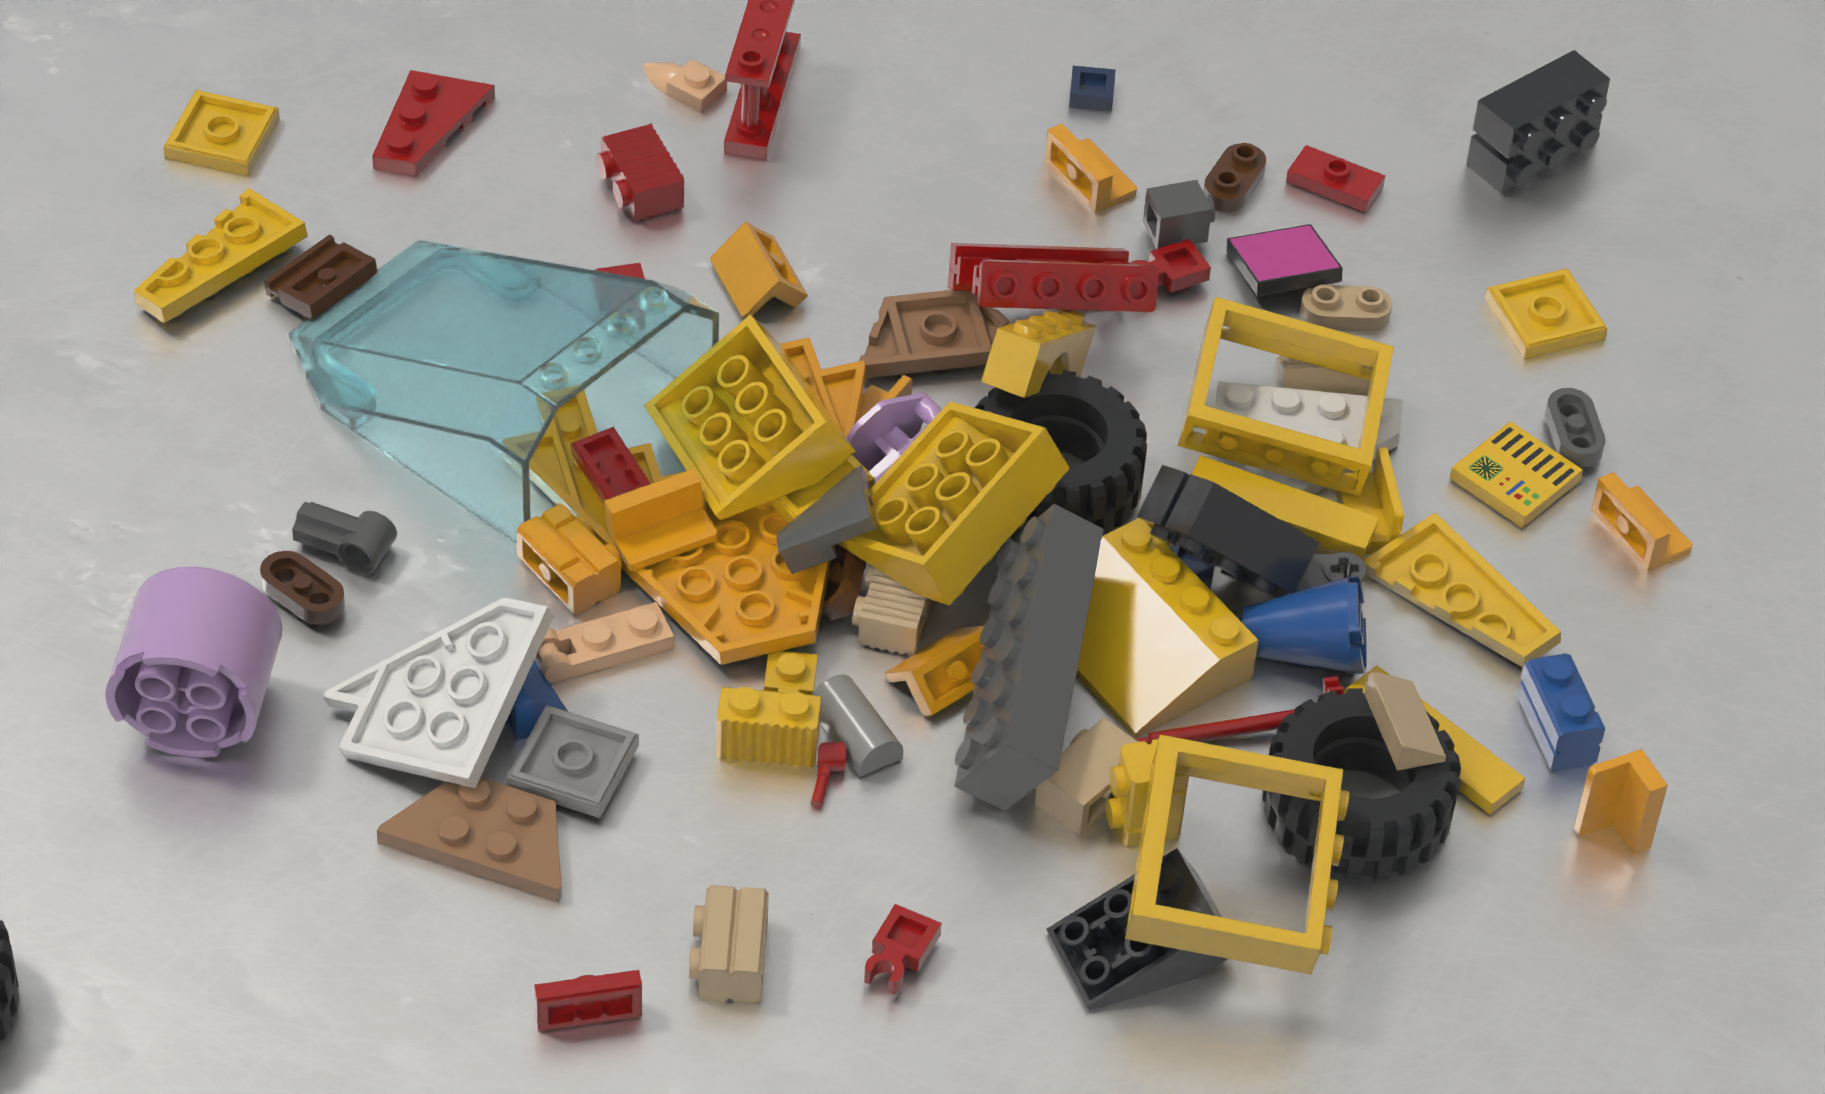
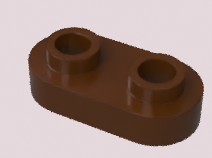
M1250 143L1234 144L1223 152L1205 178L1203 190L1205 196L1212 198L1216 211L1234 212L1246 204L1264 177L1266 167L1265 153Z
M838 544L834 545L837 558L831 560L821 614L828 620L844 618L853 612L856 599L860 593L864 570L867 566V562Z
M278 551L267 556L261 563L260 576L264 592L304 621L311 624H327L338 619L344 612L345 599L342 584L301 554L294 551Z

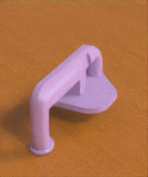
M917 393L880 401L853 425L848 433L847 440L855 449L854 457L875 478V483L937 416L941 408L926 393ZM924 421L927 425L920 431Z

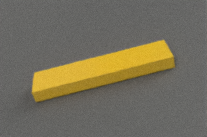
M1201 455L1191 473L1192 475L1217 483L1320 542V546L1338 552L1353 553L1362 560L1378 526L1380 518L1378 516Z
M1376 665L1344 690V694H1346V690L1349 688H1363V693H1365L1367 678L1370 672L1390 674ZM1421 699L1425 710L1440 724L1438 731L1445 730L1455 745L1454 751L1458 754L1461 764L1459 791L1491 815L1523 789L1525 777Z

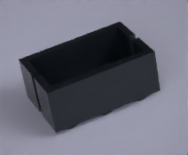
M1573 50L1479 99L1473 130L1476 134L1471 136L1466 166L1502 195L1518 185H1525L1533 177L1544 171L1558 167L1570 157L1582 151H1588L1597 143L1600 136L1599 129L1603 115L1601 113L1607 104L1606 97L1610 78Z
M1165 465L1161 466L1136 516L1153 526L1150 531L1152 536L1170 545L1183 547L1186 549L1185 554L1206 565L1211 566L1213 564L1221 569L1220 573L1240 584H1249L1269 595L1273 594L1275 588L1288 593L1296 592L1320 543L1217 483L1192 474L1189 475L1186 472Z

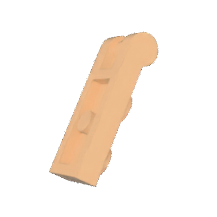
M654 602L556 631L548 628L536 657L542 659L540 668L545 679L550 683H557L674 649V634L658 603Z

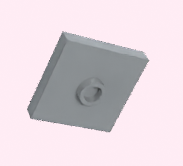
M546 705L506 777L507 786L554 800L557 805L601 818L639 746V734Z

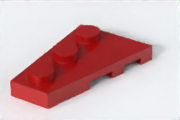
M410 70L372 155L373 169L416 177L446 147V139L458 128L464 129L473 120L472 114L481 105L487 107L495 99V85Z

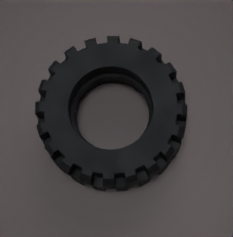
M1049 370L1039 393L1023 398L994 387L988 392V397H983L975 406L976 409L1045 427L1058 450L1075 454L1086 460V462L1069 466L1070 469L1059 480L1055 488L1030 513L1023 525L1015 530V534L1019 535L1031 518H1038L1053 504H1056L1103 528L1102 536L1113 531L1114 525L1116 527L1122 525L1131 516V510L1137 507L1143 486L1147 453V432L1145 424L1139 418L1140 414L1130 401L1124 402V396L1114 387L1110 386L1107 389L1102 386L1101 380L1089 375L1087 379L1077 377L1076 372L1063 370V374H1050Z
M1349 688L1346 690V694L1337 695L1336 691L1323 693L1318 696L1317 702L1309 699L1297 706L1294 714L1291 713L1285 716L1278 725L1277 734L1272 737L1269 755L1343 769V771L1352 770L1371 773L1388 781L1399 791V793L1392 796L1375 799L1349 795L1344 821L1337 820L1335 834L1344 836L1341 859L1338 866L1331 865L1330 876L1332 877L1333 872L1346 875V880L1361 881L1362 876H1373L1374 881L1391 878L1392 872L1397 871L1401 876L1417 869L1418 861L1423 864L1437 853L1438 846L1445 842L1450 831L1461 782L1459 778L1461 771L1460 758L1454 751L1455 745L1445 730L1438 731L1440 724L1427 712L1446 755V761L1397 770L1364 695L1365 693H1363V688ZM1263 791L1264 814L1267 823L1271 828H1275L1274 836L1283 847L1288 848L1291 846L1293 848L1292 855L1305 865L1309 862L1313 863L1321 801Z

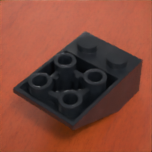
M1176 848L1162 857L1155 905L1222 917L1199 874L1179 849ZM1135 874L1046 929L1085 1005L1090 1011L1196 979L1226 961L1227 958L1125 939Z

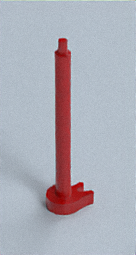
M1338 676L1323 678V693L1336 691L1337 695L1344 694V688L1339 685ZM1295 709L1150 732L1148 737L1136 738L1135 740L1138 742L1145 741L1149 745L1152 743V740L1159 739L1160 735L1203 742L1277 730L1278 725L1285 716L1291 713L1294 714Z

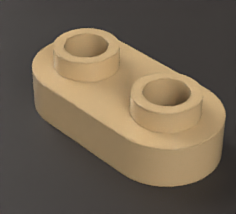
M1319 285L1308 288L1304 292L1300 315L1305 322L1334 330L1376 331L1384 328L1389 323L1392 300L1386 292L1372 286Z

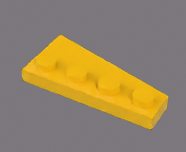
M248 188L239 196V206L233 211L224 209L214 218L215 227L205 236L196 234L186 243L187 252L180 258H169L133 290L136 304L163 323H166L307 238L305 222Z
M1436 513L1431 514L1363 560L1368 577L1522 668L1525 662L1541 657L1561 643V631Z

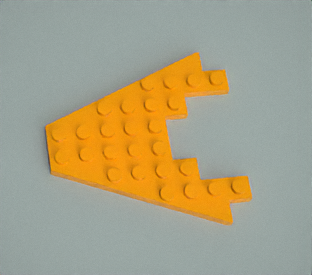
M809 337L781 343L785 352L847 438L849 431L858 421L866 380L864 360L821 369ZM581 387L538 397L539 411L546 431L505 439L508 458L556 505L559 503L565 505L575 516L583 515L590 522L594 536L603 545L610 543L616 548L608 534L605 506L571 453L570 443L598 433L584 388ZM651 443L628 448L651 484L680 474L675 473L661 476ZM703 497V507L717 529L718 539L716 541L635 571H630L622 559V569L720 665L816 643L831 560L791 574L778 551L777 533L789 523L770 502L720 520Z

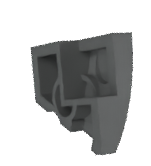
M862 465L849 472L777 533L778 551L791 574L837 558L835 544L876 529L870 507L873 505V500Z

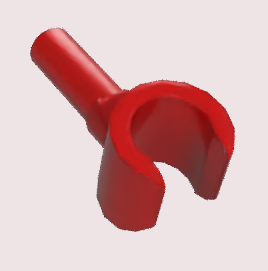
M823 742L818 747L817 780L810 802L812 807L821 808L823 806L830 781V772H845L846 748L844 742Z

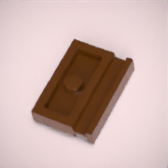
M329 234L264 280L267 296L271 298L274 295L280 297L282 304L314 320L375 276L378 270L375 258L345 242L339 245L335 242L334 237Z

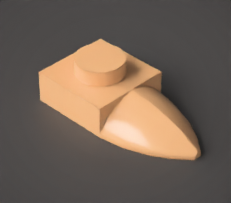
M693 59L685 66L669 62L644 63L643 65L647 78L659 91L701 113L727 90L725 75Z

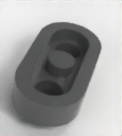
M1561 388L1551 393L1546 406L1545 419L1557 453L1578 467H1590L1597 464L1602 458L1606 440L1592 399L1583 391L1574 388Z

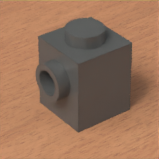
M1198 180L1146 189L1143 223L1156 249L1190 239L1193 244L1208 242L1210 223L1215 221V207L1212 198L1205 196Z

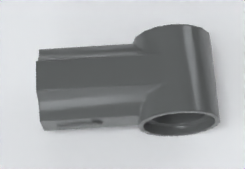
M304 502L297 512L295 524L292 528L294 541L337 555L340 562L347 569L360 575L373 573L397 538V530L394 524L386 516L378 512L364 511L359 517H355L314 502Z

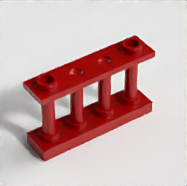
M748 0L725 73L726 82L739 83L741 87L725 135L724 154L767 161L801 46V34L786 32L795 0Z

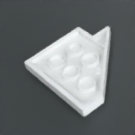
M1218 381L1215 408L1358 448L1367 396ZM1384 398L1373 460L1376 457L1377 448L1387 447L1388 451H1390L1399 444L1402 399ZM1212 455L1209 456L1210 459L1311 494H1316L1326 488ZM1344 469L1342 473H1352L1354 471Z
M503 597L327 689L323 698L330 707L355 712L338 749L348 759L476 788L554 618L548 606Z

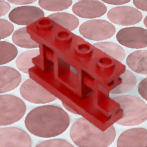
M951 243L947 288L952 291H971L974 295H977V303L981 307L1153 312L1156 309L1159 269L1154 265H1136L1133 262H1129V251L1124 248Z

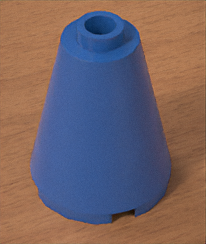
M1360 576L1343 578L1243 607L1242 617H1237L1258 639L1256 658L1350 674H1365V667L1367 666L1366 618H1363L1362 606H1358L1359 603H1364Z

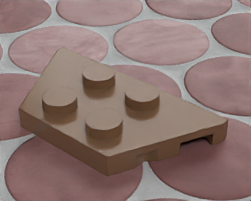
M944 290L884 297L879 309L878 321L873 324L869 334L867 349L864 356L861 355L859 361L864 360L866 378L986 365L997 329L1009 325L1010 320L999 310L978 305L977 295H974L971 291Z
M480 777L476 788L445 782L382 823L377 829L378 844L559 902L562 897L556 803L554 800Z

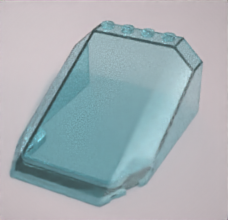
M418 240L380 267L375 276L314 320L308 319L288 335L295 354L301 360L302 370L306 378L310 379L316 392V400L322 411L517 545L516 530L520 524L531 519L529 461L557 410L632 352L675 379L719 342V312L685 290L653 280Z

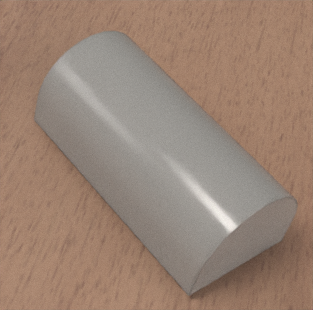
M844 674L833 676L816 688L812 695L822 696L820 724L833 742L845 743L846 759L859 777L903 759L902 744L850 676Z

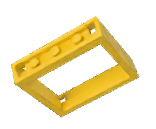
M1215 297L1204 328L1177 446L1360 497L1372 467L1394 346ZM1219 340L1231 341L1370 380L1358 448L1205 406ZM1193 428H1201L1206 430L1205 434L1195 432ZM1344 469L1355 471L1354 476L1342 472Z
M1160 735L1152 760L1125 939L1311 975L1319 954L1328 955L1332 938V926L1324 925L1326 910L1333 911L1338 890V880L1330 879L1331 865H1339L1344 842L1343 835L1335 834L1337 820L1344 821L1349 801V791L1341 790L1343 769ZM1175 774L1321 801L1304 933L1155 905Z

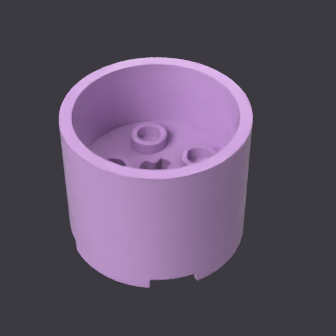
M177 567L161 571L149 577L143 582L136 593L106 686V704L112 717L116 722L125 720L134 729L146 736L144 744L162 752L183 757L219 756L221 748L229 747L240 741L247 743L253 735L282 637V622L277 609L256 587L234 575L219 570L203 567Z

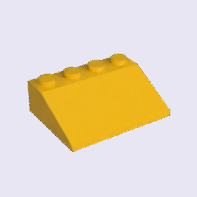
M751 314L644 405L685 470H695L701 480L702 496L720 520L820 482L855 452V449L781 344Z
M949 401L870 489L873 505L870 507L876 529L840 542L838 545L915 594L951 605L964 592L966 586L979 571L994 558L996 552L1015 530L1023 525L1030 513L1055 488L1056 484L1070 468L1045 427Z
M1140 518L1102 536L1076 672L1078 678L1135 739L1252 679L1258 639L1164 541L1150 534L1151 528Z

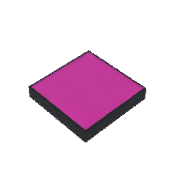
M1311 224L1227 238L1226 252L1258 297L1342 281V266Z

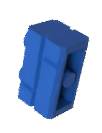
M1564 653L1530 659L1525 662L1521 675L1523 681L1519 684L1517 698L1550 770H1567L1589 766L1597 762L1601 748L1599 744L1602 743L1605 726L1598 712L1594 711L1595 705L1571 655Z

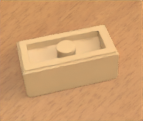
M1281 355L1276 357V366L1282 388L1368 396L1370 380Z
M1370 672L1364 695L1396 769L1403 770L1445 762L1446 755L1413 681L1379 672Z

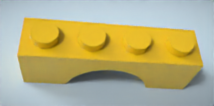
M1058 309V311H1045L1042 315H1032L1029 319L1016 320L1015 323L999 327L981 382L1025 398L1039 393L1049 370L1050 374H1063V370L1076 372L1077 377H1081L1097 326L1084 322L1085 315L1081 312Z

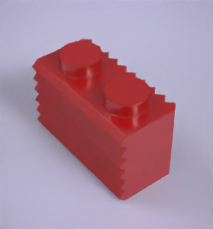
M652 123L601 137V153L596 155L599 173L603 179H611L614 197L620 208L627 206L634 220L637 222L642 218L647 220L650 216L656 217L659 213L664 215L667 211L672 213L675 209L681 210L684 207L683 174L680 173L679 168L677 169L673 157H670L669 151L667 152L666 146L663 145L659 134L657 135L656 129H653Z

